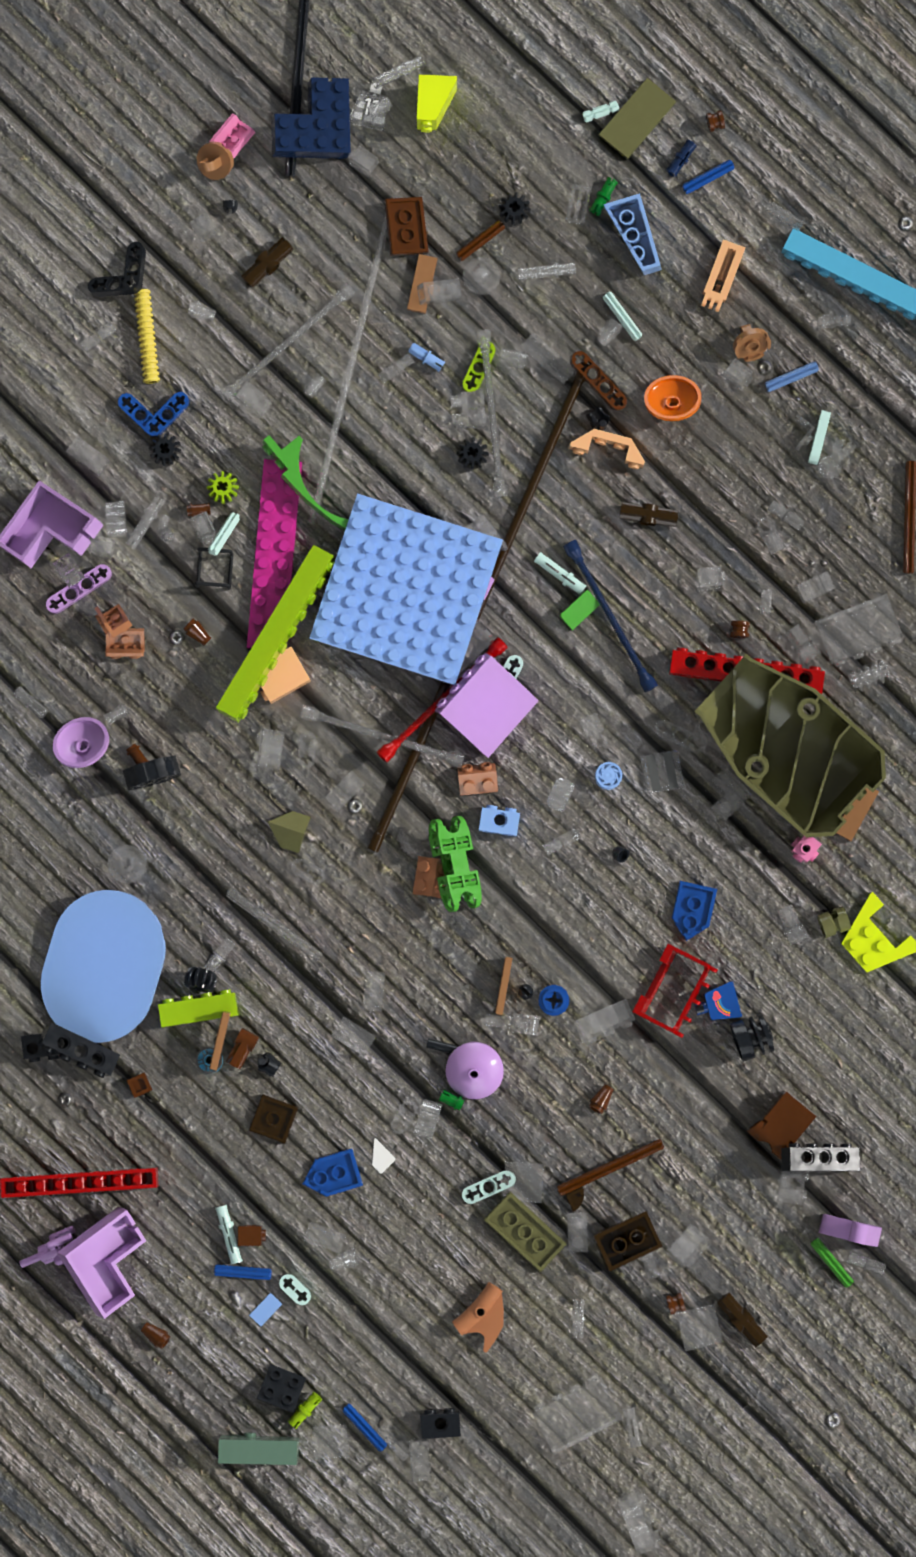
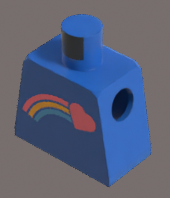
M733 981L704 993L705 1002H701L700 1005L694 1004L696 1014L708 1013L710 1020L742 1017Z

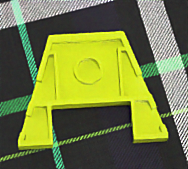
M873 892L867 897L859 914L852 923L851 929L848 930L841 942V945L866 973L916 952V941L911 935L895 948L869 919L884 905Z

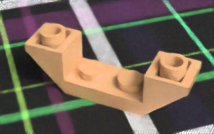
M593 429L570 444L569 449L578 455L588 454L591 440H595V443L599 445L611 444L613 448L618 450L627 448L625 464H628L629 468L638 470L639 467L643 468L645 463L632 439L617 434Z

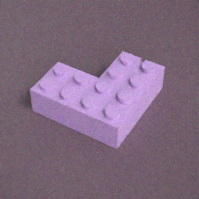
M39 480L0 534V547L32 568L53 538L82 556L91 544L89 539L96 537L103 524Z
M121 1207L114 1209L57 1252L94 1313L104 1319L135 1296L116 1264L146 1242L139 1228L134 1226L136 1223L128 1210Z

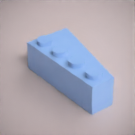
M640 193L603 204L643 275L662 270Z

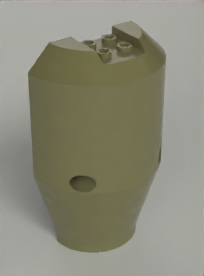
M747 654L744 655L732 671L694 711L703 720L736 775L805 837L834 836L847 822L842 814L847 815L854 808L852 803L856 799L860 801L866 795V788L874 792L886 779L885 751L815 688L752 659ZM808 703L814 706V712L810 715L805 714L803 711L804 705ZM758 761L762 764L760 772L752 770L751 764Z

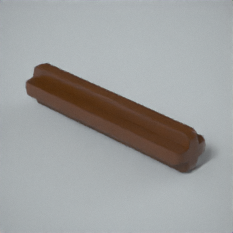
M500 220L496 221L458 250L456 253L457 257L461 261L465 260L505 229L504 224Z

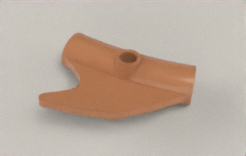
M490 1282L487 1283L476 1300L452 1321L462 1336L467 1333H481L484 1336L483 1351L485 1353L488 1352L503 1327L504 1319L503 1290ZM480 1308L484 1310V1313L481 1315L477 1313V1310Z

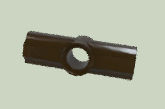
M283 237L280 238L268 251L265 250L257 257L255 263L241 276L242 279L253 289L267 275L269 276L276 271L280 262L293 251L292 246Z
M622 502L619 519L637 521L640 524L649 526L663 525L676 527L679 511L659 508V506L644 503L639 505Z
M730 1292L717 1302L718 1306L728 1315L733 1325L748 1338L755 1348L768 1337L761 1327L757 1325L752 1315L737 1302Z

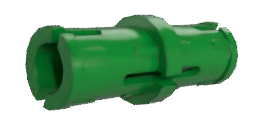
M607 177L602 189L597 192V198L592 207L589 209L593 214L596 212L597 216H600L604 208L603 204L610 201V195L618 184L614 179L611 181V177Z

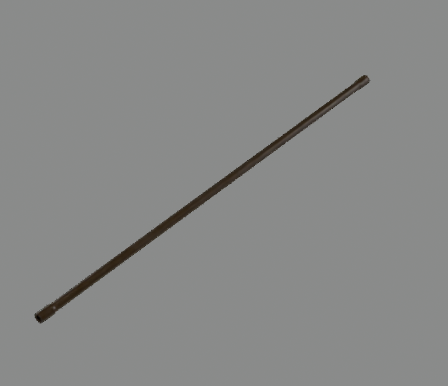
M581 362V364L584 366L583 368H581L582 371H583L587 366H590L589 364L584 365V364ZM578 372L574 376V381L503 540L491 576L494 582L486 599L483 600L474 630L581 386L585 382ZM441 682L432 704L449 689L451 684ZM436 711L424 721L377 830L374 832L368 845V849L378 853L390 821L438 713Z

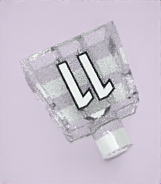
M372 83L369 92H360L350 114L351 124L385 131L387 97L380 95L382 85Z

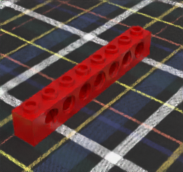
M678 647L671 654L669 675L722 682L729 674L723 670V665L731 664L734 668L743 656L735 655L733 658H727L726 654L715 653L713 656L707 655L706 651L696 650L695 653L688 652L686 648ZM753 658L779 672L789 673L790 677L798 681L801 674L807 675L809 682L806 685L815 688L822 694L825 671H821L820 667L809 666V669L802 668L800 664L792 663L790 666H784L783 662L771 661L770 664L764 663L763 659ZM686 659H693L695 666L693 668L687 667L685 665ZM711 661L714 664V669L706 670L704 662Z
M158 1167L0 1178L1 1198L159 1187Z

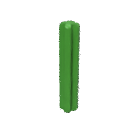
M819 1238L814 1239L811 1242V1246L846 1288L852 1285L853 1279Z

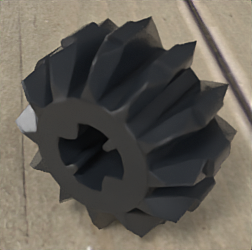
M515 192L514 197L508 193L507 199H501L503 204L499 205V209L502 210L499 215L500 217L506 216L504 219L505 223L511 219V225L515 224V220L522 224V218L528 219L526 213H530L531 208L527 207L530 205V202L524 201V195L518 198L517 192ZM513 206H517L516 212L512 211Z
M165 433L164 439L157 435L159 441L157 442L152 439L151 442L155 446L149 447V450L153 452L150 454L151 458H156V464L162 460L163 466H166L167 461H169L170 465H173L172 459L179 460L176 454L182 453V450L177 448L181 445L180 442H175V436L169 439L167 433ZM168 446L169 452L163 454L161 448Z
M474 437L471 438V443L464 439L466 446L458 445L459 449L462 450L456 453L457 456H462L458 459V462L462 463L465 461L464 468L471 464V470H474V465L476 464L480 469L482 467L480 461L487 463L484 457L489 456V452L484 451L487 449L486 444L480 446L482 444L481 439L477 443H475ZM469 451H477L478 453H476V457H473L472 455L468 456Z
M200 967L188 968L184 977V985L200 992H213L217 983L216 973Z

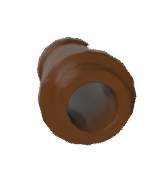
M190 503V505H187L188 517L192 516L194 518V516L211 515L210 504L192 505Z
M133 744L126 749L127 755H130L136 764L149 761L140 751L139 745Z

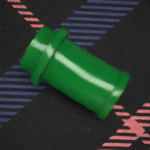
M443 1090L439 1098L440 1102L453 1107L455 1111L456 1109L460 1111L465 1101L461 1096L457 1097L446 1090Z

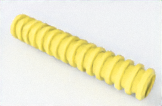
M141 289L138 293L134 294L136 296L134 300L137 302L135 303V307H137L135 311L138 313L136 315L138 319L137 324L139 325L137 329L140 331L138 336H140L139 342H141L139 344L141 348L140 353L142 354L140 358L143 360L141 362V365H143L142 371H144L142 376L145 378L143 383L154 384L158 383L160 378L157 371L159 367L156 366L158 360H156L157 354H155L157 352L155 348L156 343L154 342L156 338L153 336L155 334V331H153L154 325H152L154 320L151 319L153 317L151 313L153 310L150 307L152 305V302H150L151 296H149L151 291Z

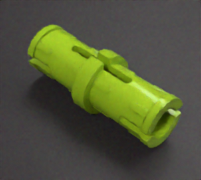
M313 1391L309 1398L298 1406V1410L293 1416L287 1420L288 1423L297 1429L307 1416L310 1417L312 1415L311 1412L322 1401V1398Z

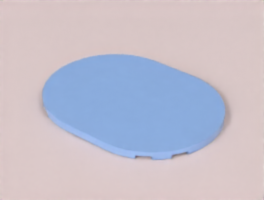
M117 890L95 891L75 900L60 916L54 929L41 974L42 999L48 1014L56 1025L92 1042L103 1043L129 1034L147 1015L163 968L166 946L158 918L139 898Z

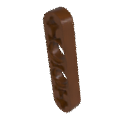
M583 351L573 353L570 356L571 366L606 404L616 411L625 408L627 404L625 395ZM575 356H577V357L582 356V357H583V359L581 360L582 363H583L584 365H586L587 363H589L590 366H587V367L582 371L581 368H583L584 366H583L581 363H578V364L575 363V361L577 360ZM591 368L597 373L595 379H590L587 376V371ZM605 382L609 385L608 393L601 392V383ZM613 391H615L616 393L613 394V396H614L616 399H617V398H621V401H620L621 406H620V405H616V406H615V405H614L615 399H614L613 397H610V398L608 399L607 396H609L610 394H612Z

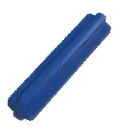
M727 160L686 182L682 186L684 192L689 194L734 170V164L731 160Z
M217 1264L214 1268V1275L271 1280L272 1270L270 1268Z
M347 1404L342 1409L343 1413L379 1452L387 1447V1443L351 1404Z

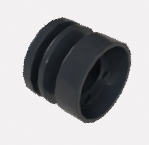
M761 1013L756 1015L757 1024L752 1016L749 1017V1027H746L743 1020L730 1024L735 1045L743 1062L755 1058V1048H758L761 1055H765L764 1045H766L769 1053L774 1051V1039L771 1029Z

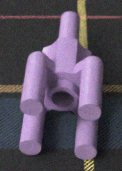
M69 1226L51 1234L49 1242L38 1246L37 1254L19 1261L20 1266L24 1268L40 1260L45 1265L53 1261L58 1266L62 1265L63 1262L57 1252L64 1247V1243L73 1240L71 1234L75 1233L74 1226Z

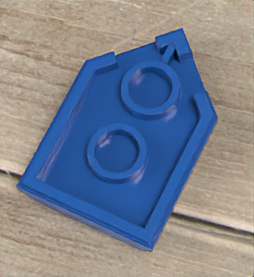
M684 881L679 882L672 920L686 941L710 926L717 889Z
M353 1149L315 1159L302 1184L325 1197L363 1186Z

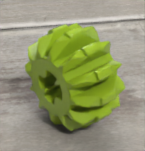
M221 471V477L214 473L215 480L208 479V482L212 485L206 486L207 490L211 491L208 494L209 497L215 496L214 502H218L221 498L222 504H225V498L232 502L230 496L237 497L238 495L233 491L239 489L238 485H234L237 479H231V473H228L225 477L224 471ZM219 485H228V487H226V491L223 492L222 489L218 490L220 489Z

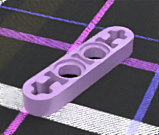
M104 564L96 566L49 597L46 601L47 609L53 614L62 612L109 581L112 576L111 569ZM100 569L107 570L105 578L102 576L97 578L99 581L97 584L94 578L90 576L93 573L95 577L98 576ZM84 579L92 581V586L89 589L82 587ZM69 589L76 591V597L72 600L66 598V592ZM62 594L63 599L67 603L64 605L63 602H60L58 604V609L50 608L52 606L51 602L53 600L55 602L60 601L61 599L59 596Z

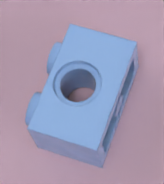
M486 805V808L482 807L479 832L517 837L520 813L516 812L517 809L505 808V811L497 810L498 806ZM497 815H502L505 818V823L501 826L496 825L494 822V818Z

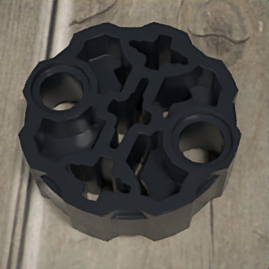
M176 756L154 759L123 770L128 790L150 787L181 776Z

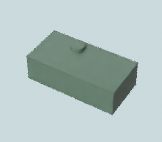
M245 1432L244 1436L221 1435L219 1438L218 1463L297 1465L299 1461V1437L256 1436L254 1432Z

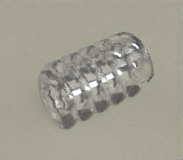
M878 660L877 665L874 662L870 663V668L864 665L863 671L859 667L856 668V674L852 670L848 673L849 681L855 694L856 688L863 692V685L870 689L871 682L875 687L878 686L877 680L884 684L885 677L892 681L888 666L882 660Z

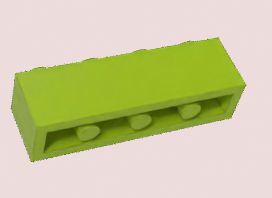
M231 989L219 991L220 995L212 996V992L200 994L201 998L193 999V995L181 997L182 1001L174 1002L173 998L162 1000V1004H158L161 1027L221 1019L222 1012L224 1011L231 1012L230 1017L239 1016L236 993H231Z

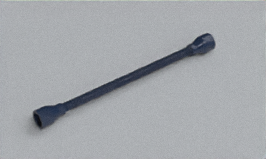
M573 540L563 546L567 556L578 565L595 597H597L596 599H598L597 601L602 610H604L603 612H605L608 621L611 623L614 631H616L615 633H617L616 635L621 644L627 650V654L632 663H634V667H636L642 689L645 693L658 686L657 682L642 667L643 665H641L638 656L633 648H631L632 646H630L631 644L626 635H624L625 633L619 627L620 625L614 614H612V610L603 595H601L600 589L584 563L578 542Z

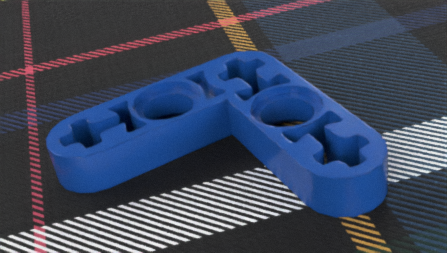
M183 392L175 393L154 416L129 393H124L118 398V405L149 436L155 438L157 435H161L189 406V398ZM178 397H179L180 399L184 397V402H185V404H184V405L179 404V405L176 407V409L179 410V411H178V412H175V410L173 409V407H171V406H169V405L172 403L173 406H175V405L177 404V400H176V399H177ZM123 399H131L130 403L134 407L133 411L128 405L123 406ZM137 411H144L146 417L143 420H137L135 418ZM163 411H172V418L169 420L163 419ZM159 417L165 425L162 426L160 423L157 427L158 432H150V425H157L159 422L157 418Z

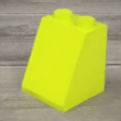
M419 75L417 130L430 133L438 128L457 91V76Z

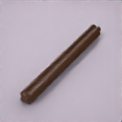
M907 461L905 466L903 572L906 574L914 572L916 461Z
M658 1139L557 1186V1190L563 1196L664 1149V1145Z

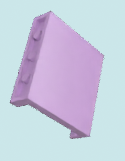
M485 653L476 659V664L472 669H468L463 674V679L451 687L449 695L438 702L435 711L471 742L482 755L489 758L539 700L491 655Z

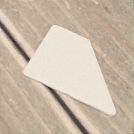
M375 1138L372 1165L382 1174L396 1158Z

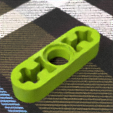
M489 341L482 342L479 345L463 380V389L468 394H474L479 390L495 355V346ZM489 346L492 353H487L485 360L481 359L484 354L482 348ZM482 363L485 369L483 372L478 373L474 370V365ZM470 373L476 376L474 381L476 387L468 389V384L466 383L471 382L473 376Z

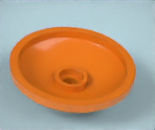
M677 375L664 376L656 379L647 387L644 394V403L646 409L654 417L664 421H680L692 416L701 405V391L696 383L686 377Z

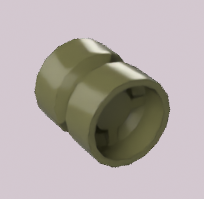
M843 906L833 909L832 913L824 912L817 915L819 926L825 938L836 935L837 931L842 933L851 929L849 918Z

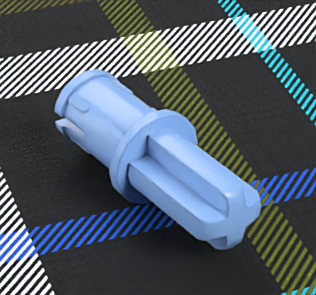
M413 343L409 348L408 352L423 361L422 364L426 363L437 370V372L441 370V367L435 363L441 366L445 364V361L431 354L432 351L428 352L416 343Z

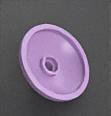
M81 717L71 720L63 725L55 735L53 752L57 760L67 767H87L98 761L106 752L109 745L108 731L103 723L94 718Z
M481 1042L462 1044L451 1053L447 1060V1081L450 1087L464 1098H485L497 1090L503 1079L504 1068L499 1054L487 1044ZM476 1071L478 1075L474 1077L471 1075V1072Z

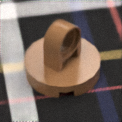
M212 141L206 143L199 149L196 156L199 170L205 177L211 180L225 178L234 166V158L231 151L222 146L220 142Z
M750 324L740 326L741 334L733 342V349L737 358H743L747 362L762 358L767 348L768 350L771 348V340L768 333L760 328H751Z

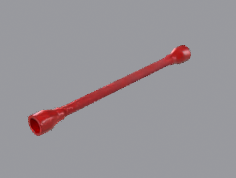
M497 637L485 653L494 658L501 655L508 647ZM460 677L456 683H459L463 678ZM451 687L431 707L427 708L408 729L406 728L399 737L383 745L377 751V754L383 761L387 763L394 757L401 743L435 712L438 702L449 695Z

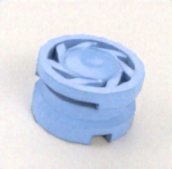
M613 762L601 764L595 772V782L600 788L605 790L614 789L622 780V770Z

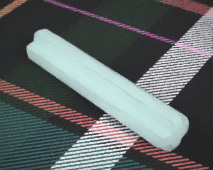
M607 292L603 296V300L631 338L637 341L642 337V333L613 293Z
M230 513L208 548L210 555H218L240 520L238 513Z

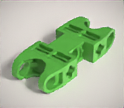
M462 816L452 817L449 831L440 819L431 820L429 824V842L432 857L441 856L444 876L437 878L445 908L449 912H456L459 909L461 896L467 901L470 908H478L482 900L481 884L478 870H469L466 851L473 850V845L465 819Z

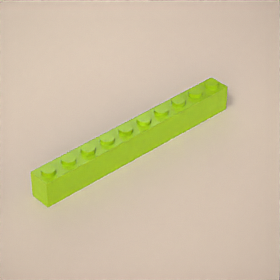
M315 545L312 546L216 706L219 713L237 723L246 717L248 706L256 700L258 696L257 691L260 686L263 687L265 685L269 671L276 667L278 656L286 650L288 639L295 635L297 624L299 621H303L307 613L306 609L314 603L316 599L315 594L318 589L323 588L328 572L331 573L335 562L332 554Z

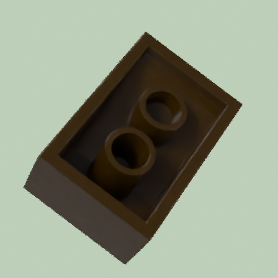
M647 1211L591 1235L607 1271L615 1270L663 1247Z

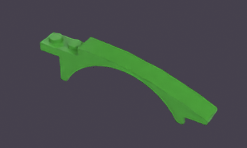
M267 436L262 442L264 445L262 448L269 456L272 454L276 459L275 464L280 470H285L281 478L306 504L331 524L345 532L349 519L338 517L323 509L310 496L304 486L299 468V453L303 439L298 436L281 450L271 436Z

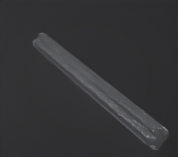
M233 888L228 890L226 897L317 962L323 955L322 952Z

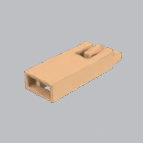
M723 239L703 292L705 296L701 306L705 307L708 300L711 301L708 309L712 310L714 303H716L715 311L719 312L722 302L725 303L745 247ZM716 280L724 282L721 293H719L721 285L718 284L715 290L712 291Z

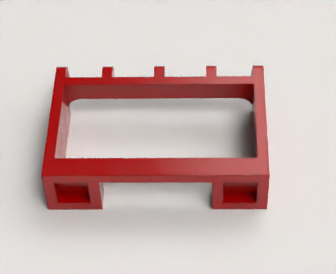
M667 944L659 960L662 964L646 995L640 996L632 1012L683 1038L684 1034L678 1032L683 1021L686 1020L691 1023L692 1019L687 1017V1014L693 1003L700 1005L701 1002L695 998L701 987L709 988L710 985L704 982L709 972L717 973L718 969ZM676 954H679L703 966L704 971L676 1025L671 1028L645 1013Z

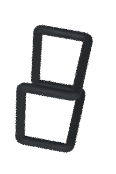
M198 547L197 578L196 582L194 583L197 588L200 585L227 587V589L230 590L232 582V569L234 557L233 551L230 549L220 550V553L230 554L228 584L200 582L202 551L208 552L209 550L208 548Z

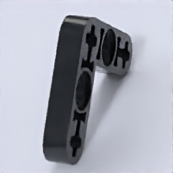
M135 241L127 247L124 275L97 277L90 280L88 290L94 297H107L138 293L143 285L146 250L143 245ZM133 265H139L137 270L130 271ZM119 283L116 289H111L112 284Z

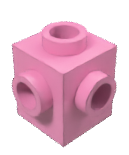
M804 835L802 838L797 837L791 844L794 847L791 850L794 853L792 857L800 863H807L809 860L813 862L818 856L817 850L822 844L814 837H805ZM803 846L807 847V852L803 851Z

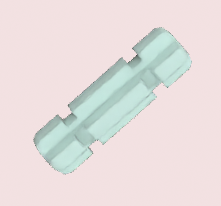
M617 101L609 102V105L604 104L593 108L592 111H584L582 114L585 122H589L593 118L598 119L609 115L610 112L615 113L619 111V105Z

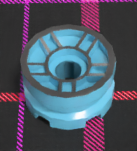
M214 1047L201 1049L196 1056L198 1069L206 1074L217 1072L223 1065L222 1053L218 1069L212 1070L209 1068L210 1064L206 1062L208 1056L212 1057Z

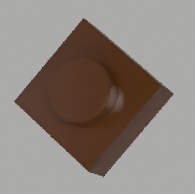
M145 1072L127 1080L134 1098L153 1090Z

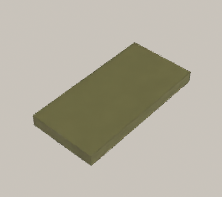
M647 78L600 132L599 137L628 160L676 104V101Z
M511 1191L484 1218L486 1223L539 1272L567 1245L558 1234Z

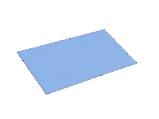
M270 1293L249 1316L262 1326L282 1303Z

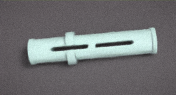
M542 552L535 558V563L563 582V586L567 585L579 595L587 587V585H584L575 578L572 572L568 573L543 555ZM546 563H548V564L551 565L553 568H555L556 570H558L559 573H557V572L554 571L552 568H550L548 565H546ZM562 575L566 576L568 579L573 581L575 585H573L571 582L565 579Z
M227 1205L216 1207L215 1210L220 1223L218 1226L223 1233L230 1263L241 1262L243 1260L233 1230L234 1223L230 1219Z

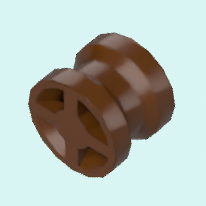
M721 110L715 114L706 113L710 132L718 128L721 130L725 129L724 116Z
M731 621L733 629L730 632V637L749 638L748 628L750 627V622Z
M681 1292L677 1293L676 1296H666L671 1315L677 1311H686Z

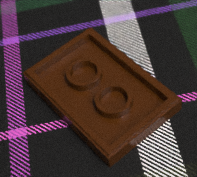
M422 197L385 199L390 256L428 254Z

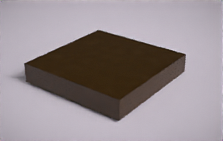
M262 1094L249 1131L285 1144L299 1107Z

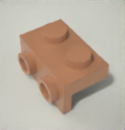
M119 604L103 614L98 606L95 607L98 613L95 617L105 633L109 632L113 638L120 633L126 632L132 626Z
M129 628L126 632L120 633L114 638L109 632L105 633L106 657L112 659H119L121 657L138 659L144 656V628Z
M483 762L479 765L464 764L457 767L460 796L498 792L495 763Z
M418 856L413 894L441 898L437 878L444 876L441 859Z

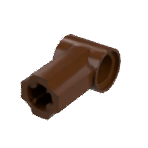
M242 1028L225 1062L241 1069L249 1052H252L259 1036Z

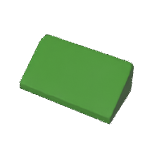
M587 589L559 617L573 631L600 604Z

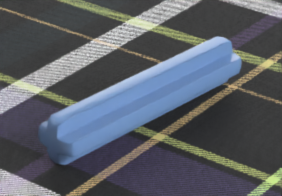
M812 362L765 382L766 390L771 392L816 373L819 367L816 362Z

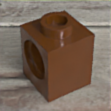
M262 1225L238 1226V1246H262V1241H266V1230H262Z

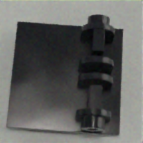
M270 1364L257 1400L293 1413L306 1378Z

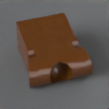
M784 1090L763 1118L746 1132L757 1141L769 1143L772 1153L781 1160V1148H786L788 1144L795 1143L817 1116Z

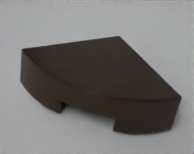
M583 1186L565 1194L573 1212L583 1202Z

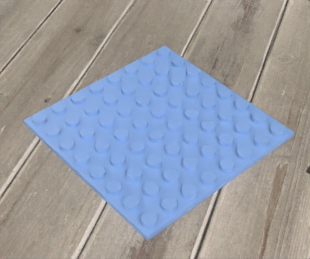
M357 493L309 639L455 685L503 539Z

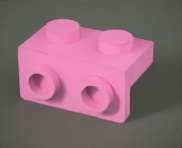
M231 114L209 142L222 143V146L229 149L233 158H235L255 134V131L240 121L235 114Z

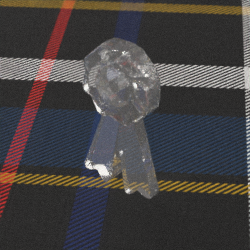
M836 438L831 455L823 457L819 462L818 470L820 475L827 479L837 477L842 469L840 461L855 450L857 446L852 445V442L849 441L842 449L845 440Z

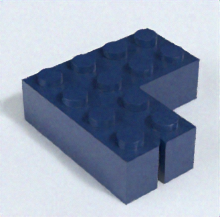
M311 77L308 82V114H274L271 119L272 157L348 158L351 153L349 78H332L328 82V78Z

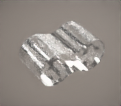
M125 501L105 502L107 537H127Z
M828 571L795 586L803 604L836 589Z
M427 1099L423 1100L413 1134L428 1139L433 1138L442 1104Z

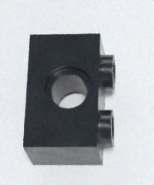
M444 1408L443 1412H436V1409L424 1410V1413H420L422 1439L461 1436L459 1411H455V1408ZM443 1418L446 1421V1425L443 1428H438L435 1425L436 1419Z

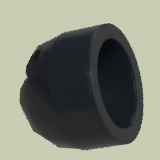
M223 200V210L229 213V209H232V214L235 213L238 208V201Z
M617 846L613 849L612 856L619 863H623L628 859L629 851L622 846Z
M528 984L521 985L518 989L519 997L524 1000L530 999L533 995V988ZM523 987L530 993L529 996L521 990Z

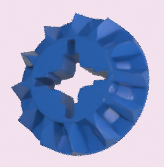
M550 985L541 991L539 1006L544 1013L557 1016L568 1008L569 995L561 986ZM554 992H556V998L562 1000V1002L556 1003L554 1009H552L551 1002L545 999L552 998Z

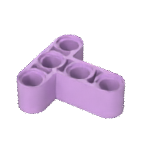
M827 1214L822 1215L819 1233L875 1247H878L882 1231L881 1227Z

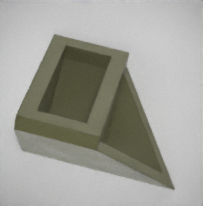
M291 811L268 821V824L281 848L299 853L311 817Z

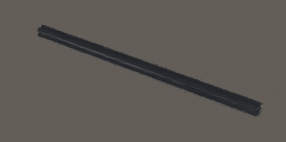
M299 0L290 114H300L309 0ZM286 157L285 176L293 177L296 170V158Z

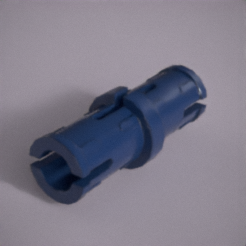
M687 139L681 150L674 155L675 158L666 169V172L676 177L683 165L688 163V158L697 145Z

